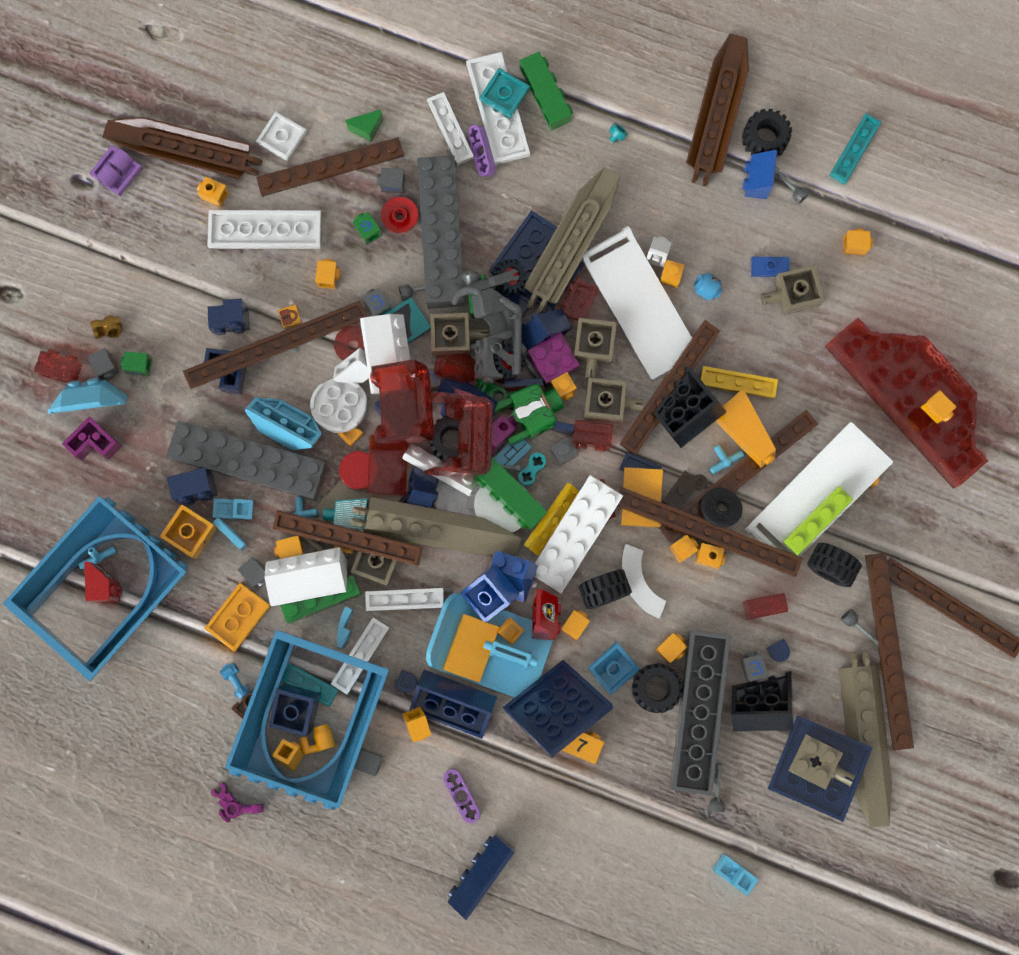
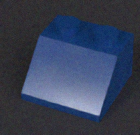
M777 150L752 154L749 161H746L744 172H747V179L744 178L742 190H745L744 197L767 199L774 184Z
M495 551L490 567L495 564L520 593L515 599L526 602L538 565L519 557Z
M495 564L460 592L485 623L510 605L520 594Z

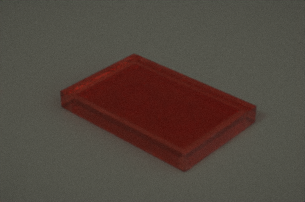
M370 435L367 493L406 495L407 461L402 458L408 450L407 438Z

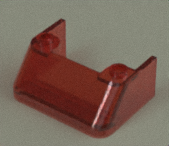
M437 392L427 397L429 402L445 403L446 415L450 419L459 420L458 457H450L444 461L443 467L427 469L424 471V474L448 477L487 474L491 469L493 413L491 401L486 397Z

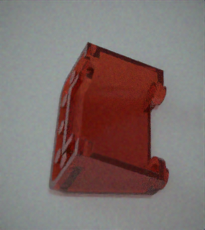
M415 359L371 366L370 380L372 384L379 388L381 425H378L374 430V437L377 443L395 444L433 441L434 423L428 367Z

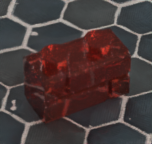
M48 349V352L40 351L38 362L34 369L36 374L64 383L78 380L82 364L77 361V357L66 354V357L59 356V352Z
M575 420L572 445H576L575 448L586 450L587 447L595 448L594 451L606 452V449L610 450L613 425Z
M784 593L743 601L747 620L788 612Z

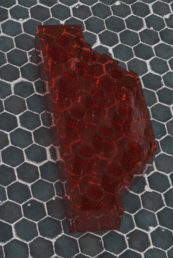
M858 317L825 346L953 489L961 486L988 462L987 458L976 447L977 392L926 336H911L899 333L886 334L870 331ZM940 390L956 408L952 411L954 415L948 421L942 420L937 424L921 406Z

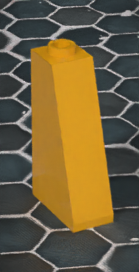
M742 389L722 406L726 413L715 422L760 467H763L765 464L769 465L774 461L776 448L745 391Z

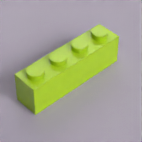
M836 486L782 542L795 555H799L854 499L840 486Z

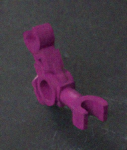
M220 783L222 787L221 793H218L216 789L211 790L212 795L220 799L218 803L225 809V811L220 809L219 815L227 823L231 821V818H237L243 813L264 812V804L243 805V803H239L231 792L227 793L228 788L225 783Z

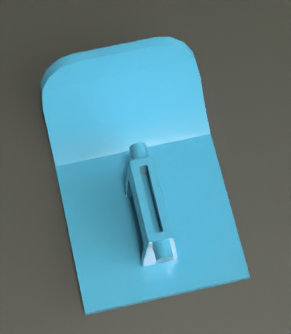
M453 593L449 595L442 606L427 648L426 660L429 666L512 697L519 695L540 678L553 640L532 639V620L505 610L500 611L488 620L487 623L500 628L510 617L525 631L513 645L506 641L499 633H497L494 643L485 641L483 648L491 651L480 683L442 670L462 614L482 620L461 594Z

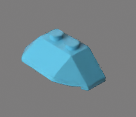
M98 378L88 379L87 382L81 383L78 380L68 382L48 409V414L123 405L127 402L128 395L108 381L98 380Z
M255 397L245 408V412L261 434L290 450L312 448L322 435L312 416L281 399H261V397Z

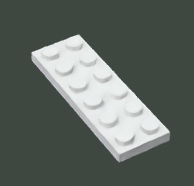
M502 52L467 60L466 65L495 165L529 157L530 151L518 108L510 119L479 100L480 95L498 68L507 72Z
M209 210L208 248L321 249L322 213L321 211Z
M590 475L536 560L535 564L538 565L534 577L562 594L623 495Z

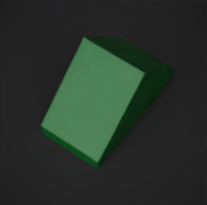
M380 109L345 121L348 131L371 142L383 122V116Z

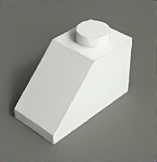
M654 237L647 255L649 264L663 268L672 242H669L665 237Z
M361 348L357 349L334 369L333 380L335 382L363 383L369 378L365 351Z

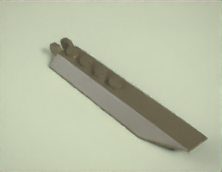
M604 167L578 190L525 283L524 288L532 294L527 304L528 309L531 310L535 306L538 297L543 300L538 307L537 313H543L548 302L558 303L612 206L621 177L620 174Z
M376 497L370 498L369 508L353 507L352 512L358 515H367L366 520L351 518L350 524L354 526L365 527L363 530L365 532L401 541L472 554L494 555L495 551L517 556L521 541L520 536L486 518Z
M863 650L861 654L863 666L857 667V655L855 651H851V667L839 668L846 736L873 747L855 794L869 827L890 826L892 780L878 665L869 666L868 651Z

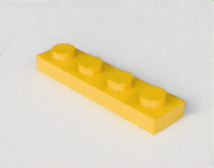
M707 366L702 367L700 380L709 388L737 393L743 389L748 395L775 399L778 379Z
M567 482L547 513L524 543V546L538 557L580 492L572 484Z

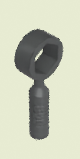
M522 344L521 357L524 356L526 367L535 379L541 378L533 362L527 359L528 350Z

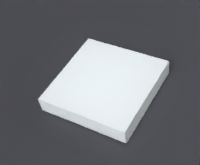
M275 111L256 140V143L288 162L306 135L307 129Z

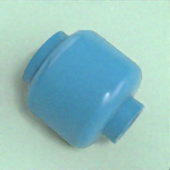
M701 273L693 285L695 293L708 301L714 297L717 299L723 290L721 288V280L711 273Z

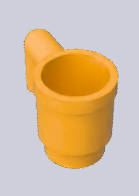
M329 724L313 728V736L316 743L309 746L307 736L299 738L305 755L336 747Z

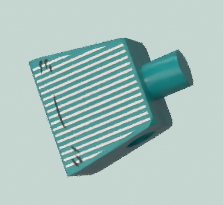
M365 498L337 500L335 502V509L324 508L323 520L333 521V524L363 531L365 527L354 526L350 524L351 518L366 520L367 515H358L352 511L353 507L368 508L369 501Z

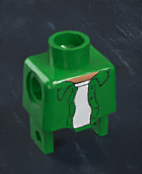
M533 384L509 394L508 399L496 405L494 415L513 407L514 411L512 414L516 421L521 423L525 431L508 439V443L512 447L528 438L531 441L553 428L557 419L555 413L564 409V405L555 388L544 393L539 384Z

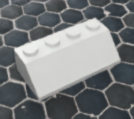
M385 314L361 318L371 394H388L389 392L391 394H400L414 390L404 315Z
M338 547L266 562L264 577L270 605L276 606L346 592L348 562L341 548Z

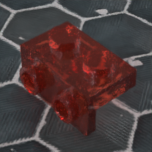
M578 276L576 281L572 280L568 289L571 292L569 298L565 297L561 306L564 309L565 315L577 321L579 318H586L598 287L581 281V278Z

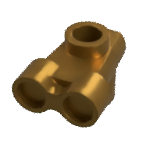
M109 315L103 320L90 321L95 339L102 338L104 335H107L109 338H116L122 333L121 329L123 328L119 316Z

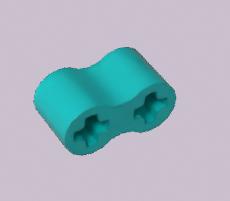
M542 453L532 454L529 458L528 466L519 472L518 482L525 488L534 485L536 475L543 471L546 466V458ZM541 459V465L534 466L533 460ZM529 474L531 481L527 480L526 482H524L523 475L527 476Z

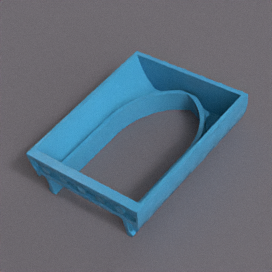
M100 496L2 603L89 682L92 681L188 572V566L181 560H177L178 555L171 549L162 547L164 543L156 536L149 535L150 531L144 525L134 522L136 520L135 517L129 512L118 509L115 506L116 503L109 497L104 499ZM123 539L141 541L147 550L150 563L149 580L144 595L132 612L93 656L85 662L33 615L77 567L78 563L89 554V548L93 547L96 549L108 542Z
M276 630L225 768L229 770V774L240 777L243 774L248 776L247 780L254 783L265 782L267 787L278 790V788L286 790V794L291 796H305L304 800L308 802H322L324 807L335 810V808H340L389 669ZM295 646L367 670L368 673L345 737L335 756L325 766L311 774L300 777H288L284 774L271 755L267 730L276 689L282 684Z

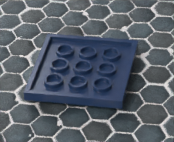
M531 210L490 267L489 272L494 269L493 266L506 259H514L515 262L519 261L521 263L519 267L524 266L525 269L522 271L527 273L524 278L528 280L557 227ZM582 260L579 263L567 287L565 288L562 296L565 294L569 286L572 284V282L577 277L581 269L584 267L585 264ZM525 288L519 291L529 299L532 296ZM538 297L536 303L540 305L543 299ZM548 302L546 310L554 309L557 304Z
M562 660L503 706V709L552 758L611 711L613 705L567 662Z
M797 715L793 724L794 730H791L768 789L844 822L873 747ZM806 734L843 753L838 763L839 767L856 775L854 780L845 776L846 779L852 781L850 787L833 778L825 790L788 771ZM817 756L814 759L810 758L814 768L816 765H821Z

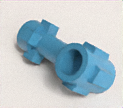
M228 663L222 667L220 674L224 680L230 679L236 689L234 692L235 696L242 699L246 694L250 693L249 687L247 685L243 686L236 674L239 672V669L235 663Z

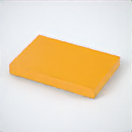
M624 468L623 488L661 502L663 470ZM622 509L621 525L660 527L659 523Z
M240 582L204 629L232 651L236 652L271 605Z
M462 614L442 670L480 683L491 651L483 648L485 641L494 643L497 636L496 631L499 627Z

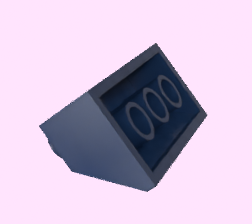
M423 670L409 711L421 707L426 718L482 739L497 697Z
M497 834L487 838L483 844L486 848L481 854L477 852L471 861L473 866L470 870H464L459 878L462 881L458 887L454 885L447 894L450 897L448 903L465 920L471 915L515 853V848Z

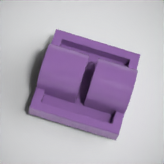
M111 145L89 174L121 197L143 168L126 152Z

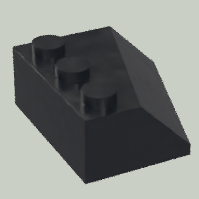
M690 366L685 370L686 374L684 377L676 382V388L673 392L664 398L653 413L680 448L726 413V410Z
M791 671L785 672V676L776 678L773 675L767 677L768 680L751 681L732 686L731 717L733 731L794 730Z

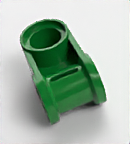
M481 379L476 380V388L494 399V396L498 393L504 395V398L501 401H497V404L508 399L504 388L492 383H483Z

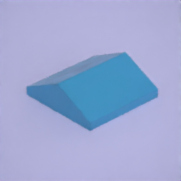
M617 641L587 667L610 695L640 670Z

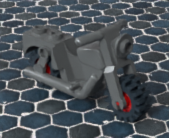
M506 259L494 265V269L490 272L493 275L483 280H480L481 275L477 274V271H466L462 278L468 286L457 290L451 300L452 305H457L462 296L473 294L471 300L474 317L476 319L483 318L490 326V334L486 338L476 341L475 379H481L483 383H494V380L497 379L506 380L519 376L523 371L521 367L525 366V362L521 361L525 359L524 356L521 357L522 309L504 297L521 291L526 285L524 282H527V278H524L527 273L522 271L525 269L524 266L519 267L521 263L519 261L515 262L514 259Z

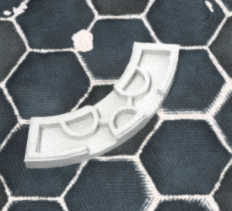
M625 544L622 555V570L625 571L632 590L630 595L641 609L651 616L660 619L666 600L653 593L644 580L641 567L644 551Z

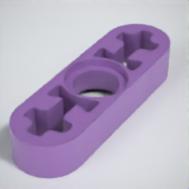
M472 125L468 130V139L477 171L480 176L491 177L495 173L496 166L486 130L483 126ZM483 146V148H484V153H483V155L481 156V155H480V148Z
M447 770L443 780L461 816L467 823L476 822L479 819L480 810L458 770ZM449 773L457 774L456 782L458 785L462 783L463 786L452 791L451 788L455 786L452 781H447ZM459 790H464L467 793V799L463 802L458 801L456 798V793ZM470 800L472 804H469L472 811L476 810L474 819L466 817L468 813L466 807L461 808V805L467 804Z

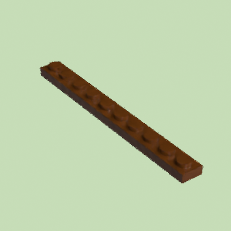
M357 301L183 370V374L191 390L361 322L360 319L367 317L361 301Z
M807 410L770 438L776 448L775 459L818 425ZM748 456L681 511L703 518L701 500L705 493L714 488H725L735 492L767 465L765 464L763 467H760ZM664 525L658 528L670 543L683 534Z
M620 487L619 493L623 497L617 505L618 508L793 577L797 576L803 558L725 527L715 526L707 520Z
M886 553L865 555L892 749L914 748L887 557Z

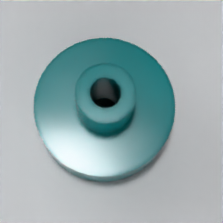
M613 123L609 129L612 134L609 140L613 143L617 139L624 141L628 136V132L617 123Z

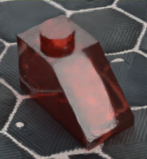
M469 354L437 356L433 373L460 383L476 381L474 370L476 360Z

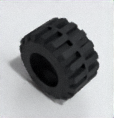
M771 108L768 111L761 109L760 113L756 111L753 116H750L742 134L743 146H746V152L750 151L751 156L752 154L777 150V156L782 155L792 136V127H789L791 123L789 120H785L787 116L785 114L781 116L780 111L773 112ZM763 128L771 130L775 134L776 140L765 141L761 139L757 130Z
M444 415L442 419L438 418L435 425L431 426V432H429L431 450L436 457L450 465L452 463L457 465L462 461L466 462L467 458L472 457L477 447L475 427L470 423L469 419H464L462 415ZM449 430H459L463 433L465 440L461 447L448 449L442 444L443 435Z
M818 543L807 562L808 567L814 573L842 587H851L862 568L860 561L853 555L828 543Z
M622 569L582 582L578 586L586 609L603 606L629 596L632 593L625 571Z
M660 663L646 665L633 678L632 695L642 709L652 713H665L668 710H672L679 703L680 697H682L681 690L683 689V684H681L680 676L668 665ZM655 676L662 677L668 684V693L661 700H653L646 693L647 681Z

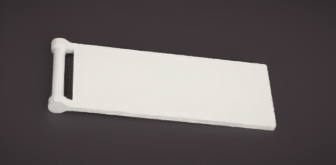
M626 226L622 229L623 231L587 250L582 261L648 376L653 380L671 369L692 337L637 243L630 227ZM624 238L629 240L628 243L592 263L590 262L589 258Z
M850 422L745 530L748 533L751 532L760 542L777 548L756 527L761 523L782 545L795 555L782 541L836 486H840L854 500L799 555H796L800 557L893 461Z

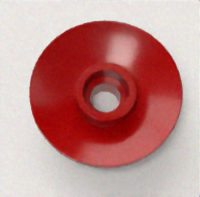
M394 197L388 200L382 207L381 219L384 226L391 232L405 233L416 225L418 210L411 200L405 197ZM402 215L403 219L398 220L396 217Z

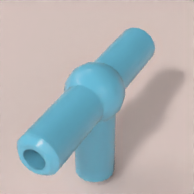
M717 445L714 447V450L721 461L710 467L709 471L711 474H715L725 467H730L732 463L744 457L743 451L739 450L728 457L722 447Z
M295 498L296 512L294 514L306 517L318 516L316 508L303 511V498Z
M112 546L98 553L95 548L91 547L88 549L91 557L79 562L78 565L80 569H85L84 562L100 563L103 559L116 554L117 551Z

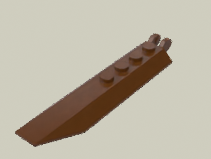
M729 34L713 60L686 164L695 169L691 183H696L698 180L699 170L706 172L702 182L703 186H707L710 173H721L723 170L749 72L748 40L745 37Z
M146 117L107 120L102 138L132 152L238 179L242 177L244 172L253 176L259 175V170L247 167V162L260 166L263 162L257 157L249 156V143Z

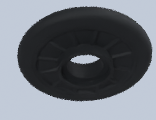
M711 489L705 493L701 500V511L704 517L715 526H732L742 516L743 507L739 497L728 489ZM717 504H724L727 510L720 511L717 508Z

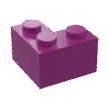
M90 416L62 443L72 455L80 460H83L94 448L109 460L122 447L112 435Z

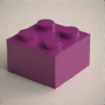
M562 333L528 350L527 356L533 362L543 380L545 388L550 386V382L564 373L568 372L571 375L579 370V363Z

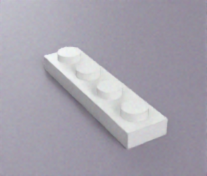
M442 92L428 98V105L451 154L455 156L456 165L458 166L474 159L445 93Z
M412 444L404 453L402 459L468 496L471 495L477 486L476 479L463 473L418 446Z
M443 588L365 591L366 611L442 608L444 604Z
M372 618L349 655L369 662L390 628L377 619ZM344 663L331 685L348 695L364 669Z

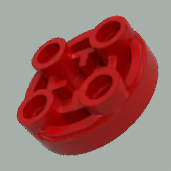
M354 451L342 459L339 466V475L343 483L351 489H368L377 478L378 467L370 454L363 451Z

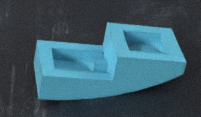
M214 498L212 518L252 520L253 500Z
M346 606L342 612L337 633V643L341 649H344L352 631L346 629V626L354 610Z
M724 853L712 869L747 896L759 881V879Z

